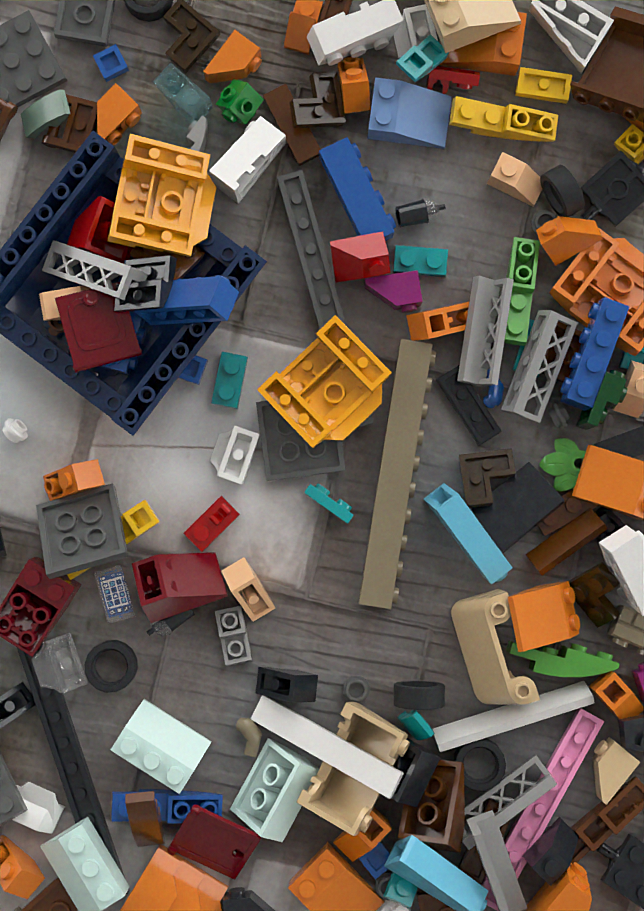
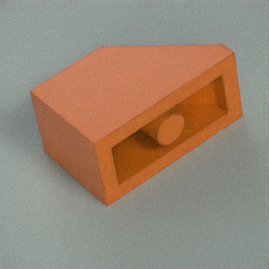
M234 30L203 71L205 80L208 83L246 78L250 72L254 73L262 62L260 47Z
M558 216L536 229L542 247L555 266L603 239L595 220Z

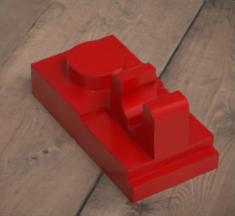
M437 66L428 73L427 89L433 90V85L437 80H440L443 85L442 94L448 92L449 81L457 83L456 87L472 89V86L479 85L480 71Z
M221 496L183 534L203 552L240 514Z

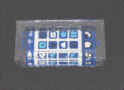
M119 565L94 572L107 623L110 624L135 617L122 566Z

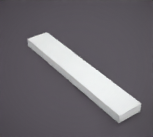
M581 681L540 694L539 701L522 705L502 706L433 728L434 738L439 751L443 752L594 704L593 695L585 681Z
M262 695L251 717V720L389 799L393 797L404 774L402 771L268 696Z

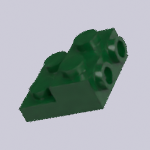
M615 370L605 372L593 407L581 411L576 427L584 430L598 427V424H602L606 418L607 408L618 405V402H623L627 393V388L624 387L627 381L625 374Z

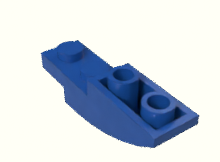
M164 789L112 792V822L129 821L125 794L154 791L155 799H157L158 807H160L162 821H167V824L183 823L193 805H199L222 817V794L182 790L178 794L174 790Z

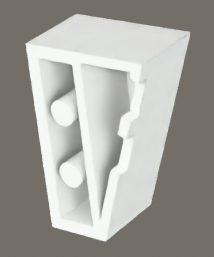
M382 0L369 6L368 2H364L359 5L360 11L348 15L342 12L313 25L307 35V39L318 65L326 63L329 66L335 65L342 61L344 57L351 55L352 58L364 54L368 49L375 48V50H380L389 45L390 39L403 22L395 0Z
M532 0L529 12L581 74L614 21L581 0Z
M261 116L256 121L250 122L244 134L209 170L215 186L239 204L284 147L286 135Z
M625 525L600 541L599 545L606 564L612 567L614 571L612 574L620 582V588L616 590L617 594L644 616V535L639 530L635 532Z

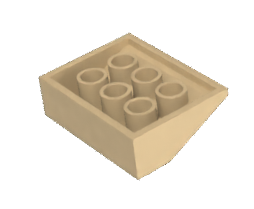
M424 0L445 53L521 24L520 17L512 0Z

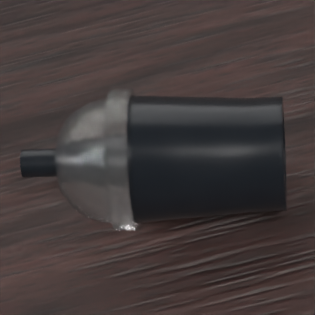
M427 197L419 201L397 206L395 208L397 223L400 228L423 223L431 224L432 221L438 218L440 210H444L446 207L445 204L438 205L435 200L428 199Z
M191 609L151 623L152 628L146 632L149 636L154 632L160 636L170 635L176 628L194 616L195 613Z

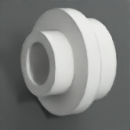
M8 418L5 421L2 431L10 441L18 443L28 437L27 427L21 420Z

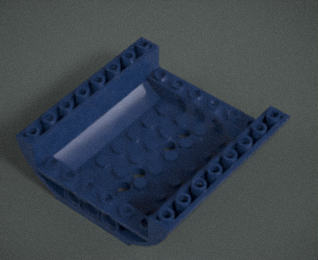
M92 131L0 249V334L112 418L111 420L134 436L221 321L150 325L145 321L143 328L146 329V336L143 344H139L142 349V355L139 356L136 369H131L130 375L102 367H95L75 373L72 368L73 361L65 333H59L58 336H52L49 333L48 329L50 326L48 321L43 320L39 294L83 286L42 271L53 240L67 245L75 220L98 196H102L114 203L116 200L124 159L120 157L112 144L95 131ZM209 224L207 239L196 244L205 251L204 257L182 279L215 277L216 275L223 276L239 291L236 303L267 261L246 245L241 248ZM59 254L53 268L55 270L64 264L62 256ZM80 262L72 267L75 276L83 271ZM100 269L91 274L94 283L102 278ZM120 276L111 280V283L118 282Z

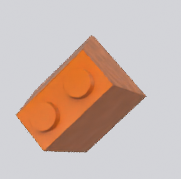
M576 862L571 863L567 870L551 886L547 882L544 883L527 904L526 911H589L592 896L586 870Z

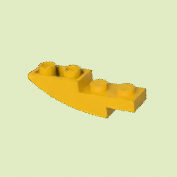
M455 96L452 100L449 125L471 129L470 133L489 137L553 142L556 138L558 114L512 104L504 107Z

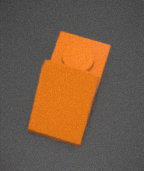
M296 0L294 10L289 15L284 48L309 55L311 47L307 35L312 26L319 21L323 1Z

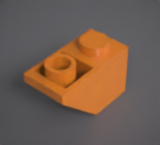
M346 57L337 63L344 113L371 110L369 80L364 60L358 57Z
M116 83L97 101V134L113 146L121 140L122 133L128 127L132 128L138 123L142 114L139 105Z
M98 459L71 464L43 476L44 488L50 501L105 485Z
M613 671L601 674L588 686L617 719L638 716L644 711L643 705L635 694Z
M375 806L369 815L372 817V821L365 833L360 831L356 836H352L343 831L333 841L352 862L371 851L391 831L390 821Z
M1 835L0 885L5 892L28 899L45 877L35 860L9 838Z

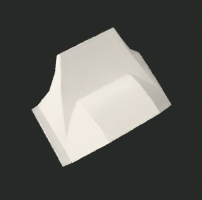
M426 4L403 10V22L393 35L398 58H401L414 45L418 46L430 34L438 41Z
M235 425L231 431L219 434L210 459L217 469V476L243 485L260 434Z
M27 782L21 787L16 785L28 810L12 820L36 831L52 834L65 806L58 804L55 793L31 782Z

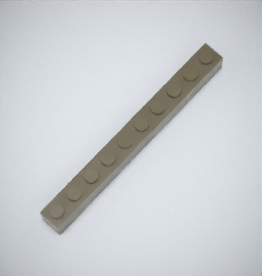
M401 339L399 342L358 603L361 605L391 609L392 603L397 604L399 588L395 587L396 577H401L403 561H399L400 550L405 551L407 535H403L404 524L409 525L411 518V509L407 508L408 498L414 497L416 482H411L413 471H418L420 456H415L417 445H422L424 430L419 428L421 419H426L428 404L424 403L425 393H430L432 378L428 377L429 367H434L436 352L432 351L433 344L406 339Z

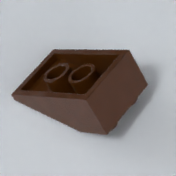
M439 760L418 806L414 807L404 804L398 839L401 840L413 835L431 849L460 853L465 827L464 763Z

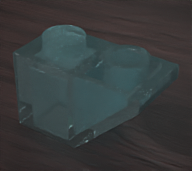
M172 63L153 81L174 108L190 123L194 120L198 121L201 116L205 117L213 108L210 97Z

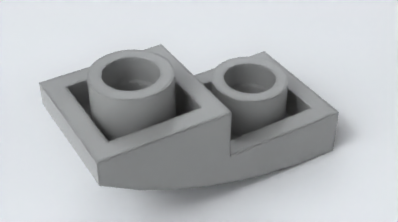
M204 116L190 124L187 130L188 135L186 136L189 145L192 146L191 150L203 153L207 144L209 129L207 119Z
M237 606L215 611L225 665L231 666L253 661L242 607Z

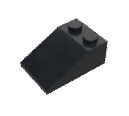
M407 738L410 742L409 747L403 757L399 755L394 765V768L402 771L404 774L392 798L399 803L417 807L441 757Z

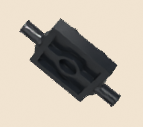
M620 151L581 186V190L590 199L592 205L580 215L581 218L592 220L600 213L616 227L644 202V159L637 164L629 160Z
M631 834L627 835L622 845L616 850L603 842L600 846L606 849L607 852L600 847L597 848V852L607 857L609 862L608 868L600 880L644 909V843Z

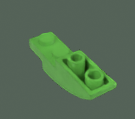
M513 238L506 278L514 280L504 343L525 346L527 343L532 294L535 289L540 241Z
M508 641L506 651L510 654L530 659L528 669L550 676H594L619 669L620 663L612 660L613 655L598 650L596 655L586 652L587 647L571 643V647L562 646L560 655H558L559 650L543 646L542 650L534 648L518 652L517 643L513 641Z

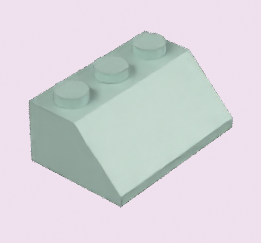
M143 699L114 743L111 751L180 794L212 741Z
M268 738L230 810L260 837L283 842L302 805L297 803V800L303 789L308 791L309 786L312 784L310 780L312 776L317 775L319 768L302 755Z
M88 817L40 846L78 911H102L126 895L130 886Z

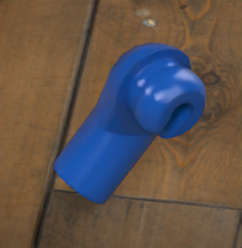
M490 369L487 370L486 379L489 378ZM500 379L498 380V385L488 386V395L483 398L487 408H494L495 405L499 406L502 402L504 386Z

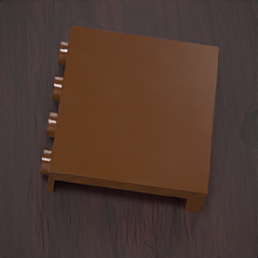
M615 6L610 14L611 19L614 21L578 83L574 81L570 83L573 99L582 105L590 104L599 107V109L606 113L614 112L630 121L637 120L644 123V15Z

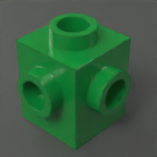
M233 79L229 86L221 92L216 105L223 111L221 115L232 124L238 122L246 125L255 116L256 110L264 99L249 83Z

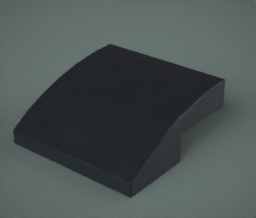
M169 255L126 260V265L148 274L146 281H131L125 300L115 297L114 311L125 312L163 308L172 288L177 258ZM116 284V291L120 284Z

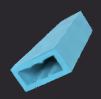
M443 483L424 498L426 504L481 575L491 585L494 582L503 580L507 576L512 566L456 491Z
M413 835L396 841L384 867L456 911H484L487 905L485 898L488 894L486 888Z

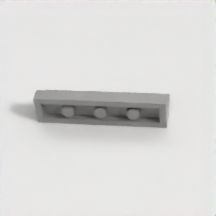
M54 240L42 269L46 273L125 300L131 281H146L148 274L126 264ZM59 254L62 256L64 264L55 270L53 268ZM80 262L83 271L75 276L72 267ZM100 269L102 278L94 283L91 274ZM121 276L122 279L118 290L114 291L111 280Z
M482 276L473 277L457 381L476 386L498 385L513 279L493 280ZM500 287H503L502 295L500 296V298H498ZM498 315V321L495 324V317ZM494 341V347L491 350V343ZM490 367L489 378L486 379L487 370Z
M538 310L501 408L502 411L522 416L536 423L541 422L578 322L552 310ZM559 321L568 326L564 336L557 339L554 330ZM554 347L556 358L548 364L545 353L548 348ZM544 372L547 378L546 384L538 389L535 382L537 374ZM535 397L537 402L534 415L524 411L527 401Z
M535 755L502 779L494 788L486 791L466 806L465 815L477 816L483 814L481 813L483 801L487 798L500 800L499 808L494 815L498 826L501 827L555 787L557 782L538 756ZM536 763L545 776L537 782L525 781L526 769ZM522 773V780L514 779ZM509 782L521 784L520 795L516 798L503 797L504 786ZM524 784H525V785H531L528 789H526V790L523 792V790H524ZM501 789L500 796L493 795ZM502 801L509 802L504 807H502ZM479 805V812L471 811ZM464 829L462 842L468 850L473 848L475 843L471 831L467 833Z
M493 810L467 819L498 910L522 911L527 909Z

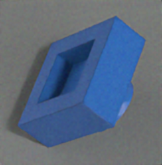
M116 44L93 55L106 82L129 71Z
M195 355L178 378L199 385L208 360Z
M380 841L371 851L358 859L376 880L388 870L384 865L390 852Z

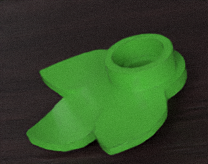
M555 439L554 446L556 452L546 455L539 465L545 472L556 476L554 481V489L556 491L570 490L575 487L580 469L575 466V461L578 458L584 459L586 451L579 450L576 443L570 439Z

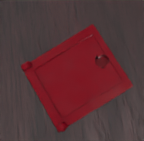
M120 282L112 283L114 291H116V284H120ZM88 289L55 298L73 361L72 368L75 373L142 355V349L137 341L130 312L114 311L115 297L94 289Z
M193 805L168 847L167 852L170 855L178 853L235 880L262 837L256 832L210 812L199 805Z

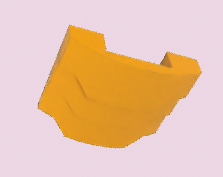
M130 134L119 180L108 241L134 248L135 246H140L160 252L166 251L191 257L193 246L207 239L217 188L207 173L210 154Z
M336 315L316 333L317 339L280 374L276 371L257 389L312 448L323 440L343 441L382 404V384L392 374Z

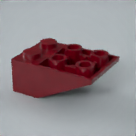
M216 552L157 554L132 563L141 607L150 623L228 597Z
M39 557L29 559L0 605V637L33 657L66 611L82 584L74 579L70 580L67 575L49 579L46 575L44 560Z

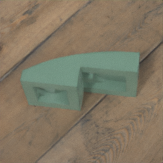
M60 89L42 97L21 113L26 138L36 139L48 126L58 127L70 115L65 90Z

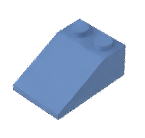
M375 77L367 139L445 149L452 96L400 80Z

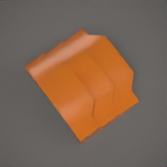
M599 228L603 239L581 251L549 293L571 316L586 328L590 321L588 314L594 302L597 303L603 297L630 306L615 347L636 356L644 347V254L625 238L613 239Z
M160 844L120 911H223L221 900L228 886L180 855H170L167 852L168 848Z

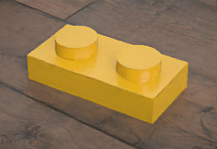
M520 67L515 96L567 104L572 75Z

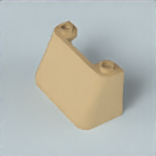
M500 589L457 601L452 606L451 617L477 699L484 704H529L540 700L536 685L530 678L525 676L515 677L507 669L494 626L504 623L511 616L508 592Z
M346 702L340 714L344 717L345 721L339 722L337 727L340 729L337 736L394 767L399 755L403 757L409 747L408 734L357 702ZM323 761L317 775L312 776L310 780L312 784L309 786L308 791L302 790L297 803L352 836H356L360 831L365 833L372 821V817L369 815L380 793Z

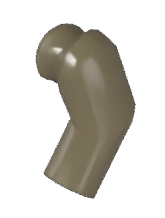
M242 717L236 722V729L247 739L244 754L257 757L262 737L261 730L253 720Z

